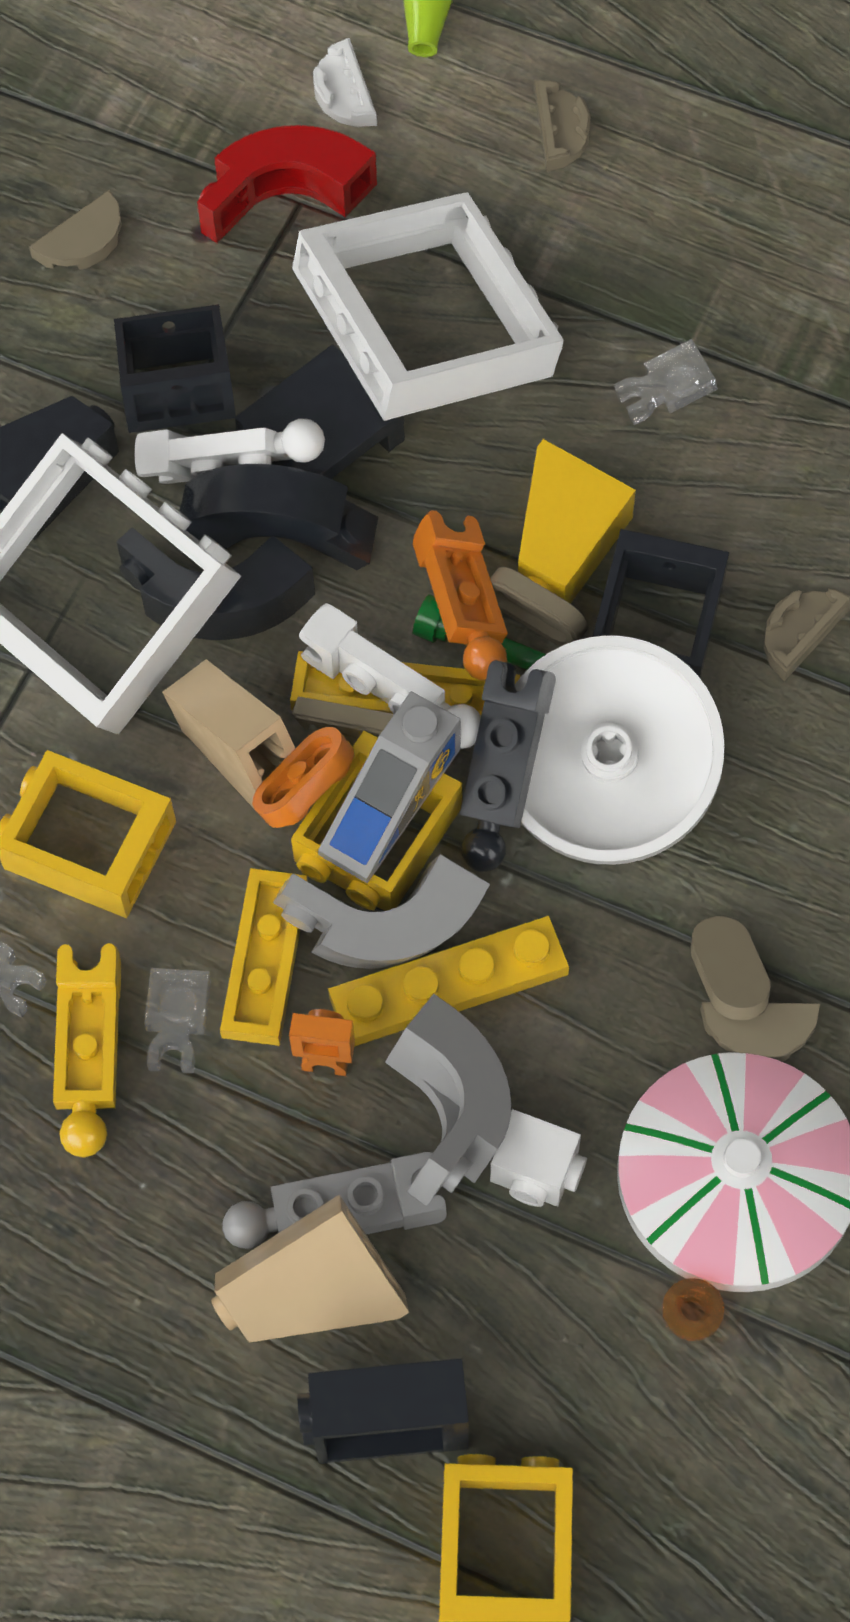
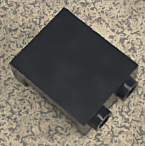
M333 344L235 418L236 431L265 427L276 432H283L287 425L294 420L311 419L318 424L324 433L325 443L320 455L309 462H296L293 459L273 461L271 465L297 468L330 479L377 443L390 452L405 441L404 416L383 421L346 357Z

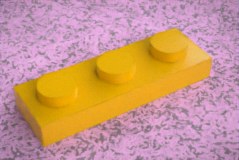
M250 868L220 1027L223 1039L280 1046L300 929L287 922L281 916L284 909L274 904L273 901L292 873ZM295 874L308 882L307 875Z

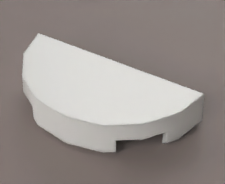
M350 38L332 44L328 48V54L313 70L316 101L325 114L339 123L354 127L377 126V115Z

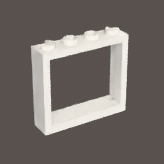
M468 192L299 231L292 269L383 421L553 377L564 339L558 332V325L551 321L539 303L535 289L526 283L514 264L512 254L507 248L502 246L491 229L487 216L482 215ZM452 244L515 344L407 371L345 269Z
M62 433L0 514V581L84 471L204 569L108 696L0 604V644L96 727L119 735L240 579L241 575L226 564L232 555L225 548L207 535H204L199 541L186 530L192 522L185 515L167 502H164L160 508L151 502L147 495L152 489L145 482L127 469L121 475L111 469L107 464L113 457L90 438H87L83 444H80Z

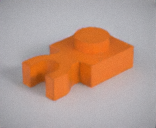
M325 1009L311 1010L308 1012V1015L293 1013L289 1039L292 1056L302 1057V1071L313 1072L314 1066L321 1065L333 1068L335 1075L346 1076L348 1063H352L355 1045L353 1020H346L341 1014Z

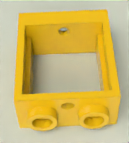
M363 731L353 745L354 757L348 773L340 781L334 783L314 803L291 837L294 862H296L298 869L307 877L319 883H325L329 880L344 888L347 896L365 909L375 910L378 907L383 911H388L398 907L461 810L462 782L445 773L442 775L420 807L430 813V817L388 881L373 875L367 884L318 855L320 845L378 737Z
M47 750L38 767H30L25 774L20 788L21 799L13 814H5L0 821V861L2 866L7 871L127 919L176 824L171 798ZM58 784L137 815L106 876L27 844Z
M482 1454L458 1456V1464L444 1463L439 1622H570L573 1468L559 1467L558 1459L542 1456L522 1458L521 1466L496 1465L495 1457ZM460 1488L555 1491L553 1599L457 1596Z

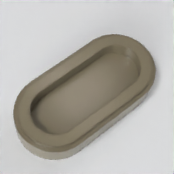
M500 567L491 576L490 580L500 610L554 644L563 646L580 640L588 630L585 618L573 605L519 572L510 568Z
M724 916L710 917L698 923L692 933L690 952L712 1006L718 1013L733 1020H749L759 1016L768 1005L771 986L769 977L748 930L737 920Z

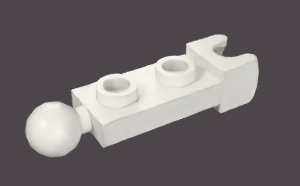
M311 419L294 420L287 425L283 432H276L265 427L187 437L170 430L143 432L137 434L135 441V467L137 476H159V483L161 484L188 482L204 472L229 465L271 464L273 461L293 459L296 462H309L316 459L323 451L325 437L323 430Z
M325 603L302 628L299 638L308 647L303 651L301 657L308 664L331 679H334L339 672L342 673L344 680L354 690L364 695H368L371 692L388 703V707L393 714H395L407 695L412 691L460 718L461 749L470 748L475 744L481 715L478 711L466 704L450 706L445 703L444 689L358 634L357 621L334 606Z

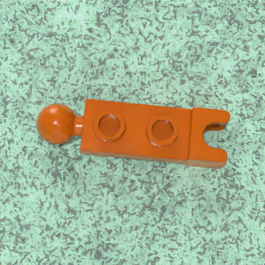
M431 510L420 522L413 539V547L419 567H425L448 641L467 645L463 653L464 668L471 677L480 681H486L488 667L493 660L507 663V653L502 642L508 632L481 553L485 541L479 523L473 516H466L463 522L465 530L463 532H456L445 525L439 512Z

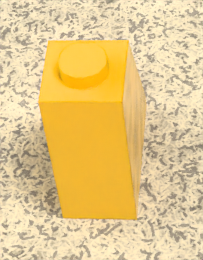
M542 439L536 451L518 558V572L571 604L619 538L620 530L625 529L632 520L636 490Z

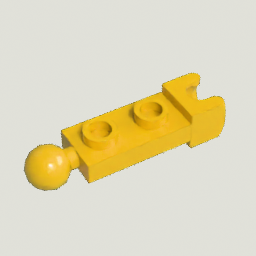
M110 943L105 944L101 948L100 962L91 970H80L78 968L77 962L73 959L71 946L67 944L61 945L57 951L56 984L58 989L53 1103L56 1110L72 1109V1113L61 1125L60 1141L67 1152L82 1158L95 1155L104 1146L106 1141V1124L96 1114V1109L116 1108L121 959L118 948Z

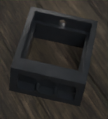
M219 304L114 319L120 386L129 433L236 418ZM169 321L175 325L170 329H166L163 327V324ZM214 358L212 363L136 373L135 370Z
M621 529L593 637L612 636L626 578L705 594L691 656L672 653L686 663L701 679L725 581L729 552Z
M462 1358L308 1373L309 1393L297 1394L300 1433L303 1435L304 1446L315 1445L319 1464L469 1449V1421Z

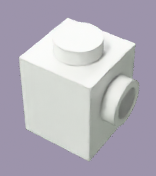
M512 1109L507 1133L491 1162L490 1182L509 1188V1194L525 1204L541 1207L546 1202L558 1207L565 1189L572 1192L576 1191L586 1165L587 1158L578 1155L581 1134Z

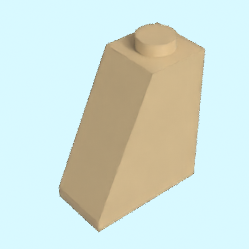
M206 659L162 693L183 733L253 807V796L259 785L295 749V746L282 718Z
M340 1195L215 1273L216 1296L211 1299L213 1307L224 1325L230 1331L238 1326L249 1343L397 1320L409 1313L404 1291Z

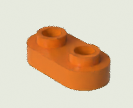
M325 727L313 732L259 785L253 796L252 804L254 810L269 826L274 828L298 823L307 815L310 807L334 783L340 781L348 773L354 757L353 746L337 728Z

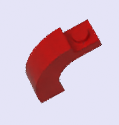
M280 126L247 135L229 145L214 158L217 182L208 184L197 201L201 233L218 243L256 204L281 194H300L312 197L346 218L377 185L376 152L347 135L315 126Z

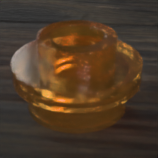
M697 1278L683 1279L675 1283L667 1291L663 1300L662 1315L668 1329L677 1337L688 1341H700L709 1338L719 1329L724 1317V1302L719 1291L709 1282ZM687 1302H696L703 1308L704 1316L699 1320H689L683 1315L681 1307Z

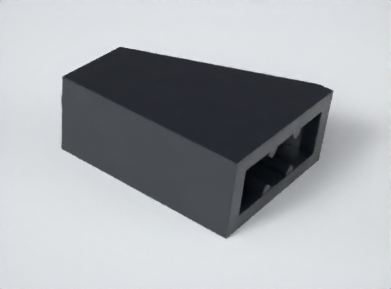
M70 396L1 426L0 514L62 433L80 444H83L87 438H90L114 458L119 453L114 431L115 424L112 418L96 405L88 407L74 396ZM86 471L82 473L34 536L33 540L94 479Z

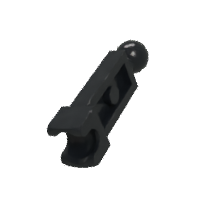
M493 660L488 667L482 694V700L485 702L460 815L478 819L477 828L471 830L461 844L462 857L470 868L478 872H488L496 869L506 855V843L499 834L500 826L505 825L516 828L521 826L545 714L549 713L556 678L552 672L539 669L532 670L529 673L525 687L518 692L515 687L516 668L513 664Z

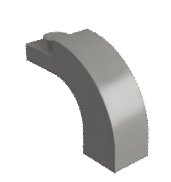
M440 854L428 864L408 900L403 905L388 911L367 912L352 908L294 873L285 881L273 903L284 909L281 916L293 926L306 932H312L314 928L323 932L312 950V953L325 960L354 968H387L413 961L432 951L453 936L472 916L490 884Z
M433 994L405 1028L385 1061L386 1064L417 1085L430 1098L441 1120V1143L429 1157L407 1191L426 1206H428L441 1187L452 1193L464 1176L472 1182H476L503 1142L511 1117L510 1089L506 1074L495 1051L481 1032L465 1016Z

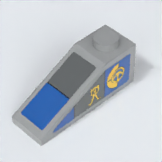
M410 691L379 735L320 845L318 855L368 884L461 749L460 718Z

